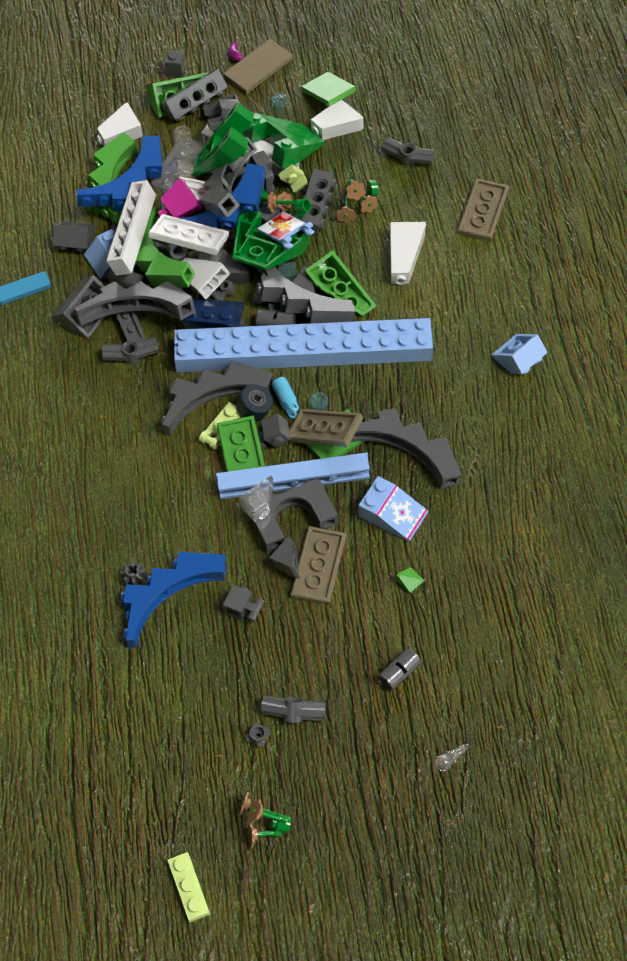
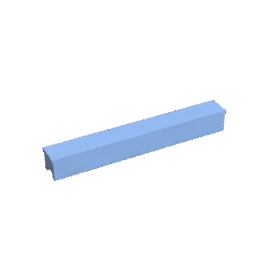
M367 452L216 473L220 499L288 490L291 487L303 485L308 480L318 478L322 485L369 479L370 468Z

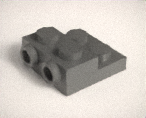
M263 150L253 154L251 161L254 165L265 167L264 190L268 191V195H270L271 192L275 191L273 185L274 175L271 169L273 162L271 157L267 156Z

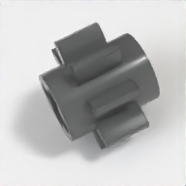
M132 561L128 565L124 564L125 571L121 572V576L124 578L125 584L136 585L143 583L142 577L146 576V571L142 570V563L136 564Z

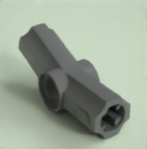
M388 137L382 146L383 152L400 159L401 164L405 166H410L413 163L429 165L433 163L434 150L415 148L411 143L402 144Z
M155 337L139 342L127 341L124 344H104L102 357L103 360L125 361L127 364L132 365L136 364L140 358L158 353L159 347Z
M265 695L261 703L262 714L282 717L284 721L298 723L302 720L324 721L325 702L303 701V699L298 697L279 698Z

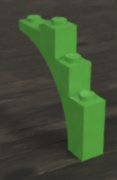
M122 133L93 154L94 165L97 169L88 175L91 188L115 180L127 161L137 153L135 141L126 133ZM113 205L85 207L96 216L102 213L105 218H109L113 224L118 226L122 211H113Z
M152 207L135 262L142 272H146L145 275L152 286L158 287L168 281L176 287H189L195 276V272L190 264L186 261H178L166 257L160 253L158 247H155L156 239L149 238V231L160 218L157 208Z

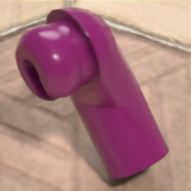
M232 42L229 47L228 57L233 61L239 62L243 59V54H240L237 50L238 44Z

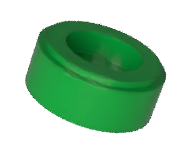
M375 180L367 181V192L372 197L378 196V184Z

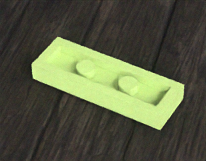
M186 852L168 859L189 923L210 915L189 853Z

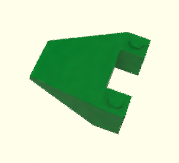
M237 102L196 156L191 175L196 177L233 163L240 156L243 157L248 151V139L243 137L242 134L253 126L254 114Z
M253 113V126L242 134L243 137L247 136L252 143L270 137L276 141L274 142L272 161L282 169L289 167L291 164L296 165L325 144L321 137L313 133L304 124L259 113Z
M243 211L238 219L232 259L267 270L303 255L309 245L310 236L306 235L302 229L290 236L292 238L290 243L293 244V247L287 250L281 243L258 232L257 228L262 226V212L253 211L248 213Z

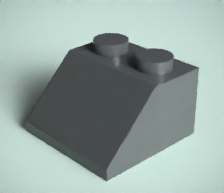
M71 221L58 222L53 225V246H58V249L63 250L73 247L76 251H86L93 242L97 224Z

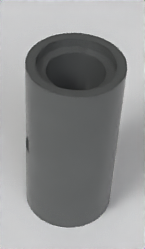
M110 269L108 274L109 282L115 281L125 288H129L140 281L146 285L148 282L146 276L133 271L131 274L115 275L113 270Z
M263 309L258 310L256 326L295 324V314Z
M407 648L378 675V679L388 690L392 691L421 664V660L415 652Z

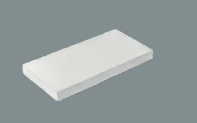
M165 214L160 216L149 231V238L217 255L229 236V231Z

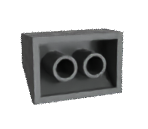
M94 275L83 278L53 317L65 329L88 339L104 317L81 326L77 322L73 308L101 294L100 289L105 286Z

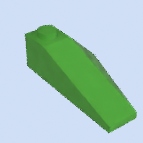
M207 73L145 85L148 101L157 116H166L160 102ZM206 85L207 92L210 90L208 85ZM193 93V99H194V100L197 99V96H196L195 93ZM180 101L179 105L181 108H183L184 104L182 101Z
M333 250L305 270L317 287L335 299L352 300L355 312L361 317L376 308V304Z

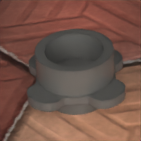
M256 723L252 725L250 734H247L246 739L248 742L256 743L258 747H263L266 738L271 733L268 728H264Z

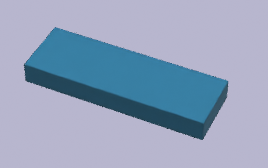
M43 271L0 286L1 305L52 288L46 272Z

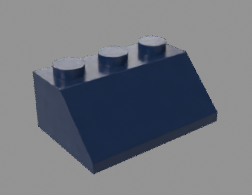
M192 298L196 312L181 320L185 329L240 327L244 302Z

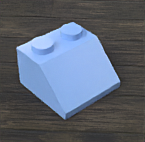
M113 229L98 235L84 254V257L100 280L107 278L111 269L107 263V258L115 236Z
M515 334L491 356L509 372L522 375L527 373L532 365L540 362L543 359L542 357L548 352L538 334Z

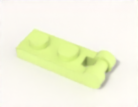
M228 402L210 426L200 434L199 441L209 444V447L214 450L217 449L221 444L217 423L242 418L243 416L240 415L237 406Z

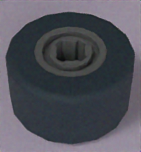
M256 384L246 386L236 402L240 415L243 417L254 415L255 421L262 420L268 414L273 404L270 392L265 387Z

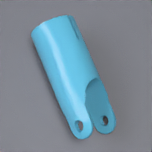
M279 377L272 382L271 386L283 409L290 418L294 419L297 417L296 411L299 409L296 396L287 379Z

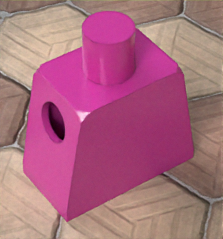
M179 178L161 197L165 207L158 213L160 216L165 214L176 218H186L201 210L203 206L186 182Z

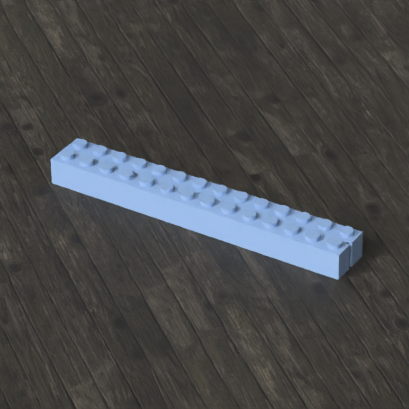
M430 318L175 330V366L177 372L204 371V369L209 371L225 370L226 367H229L231 361L264 369L432 361L433 356Z

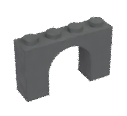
M319 478L308 480L303 485L291 487L281 494H274L266 500L257 501L248 506L249 517L267 553L276 550L285 540L276 519L279 513L288 507L299 506L307 509L314 517L319 528L328 529L338 525V514Z

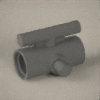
M160 240L155 241V247H161L162 254L174 260L183 258L186 254V249H190Z

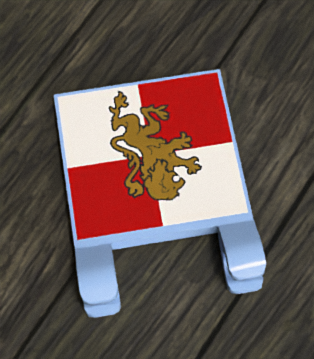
M285 212L280 213L257 228L258 232L281 243L287 250L293 247V244L290 243L292 240L290 236L302 229L308 236L314 233V230L311 229L313 227L311 222L305 223Z

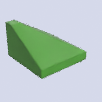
M411 567L398 573L396 576V581L409 593L424 582Z

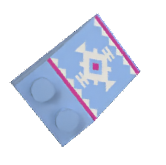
M379 476L359 504V517L410 542L428 514V510L398 486Z

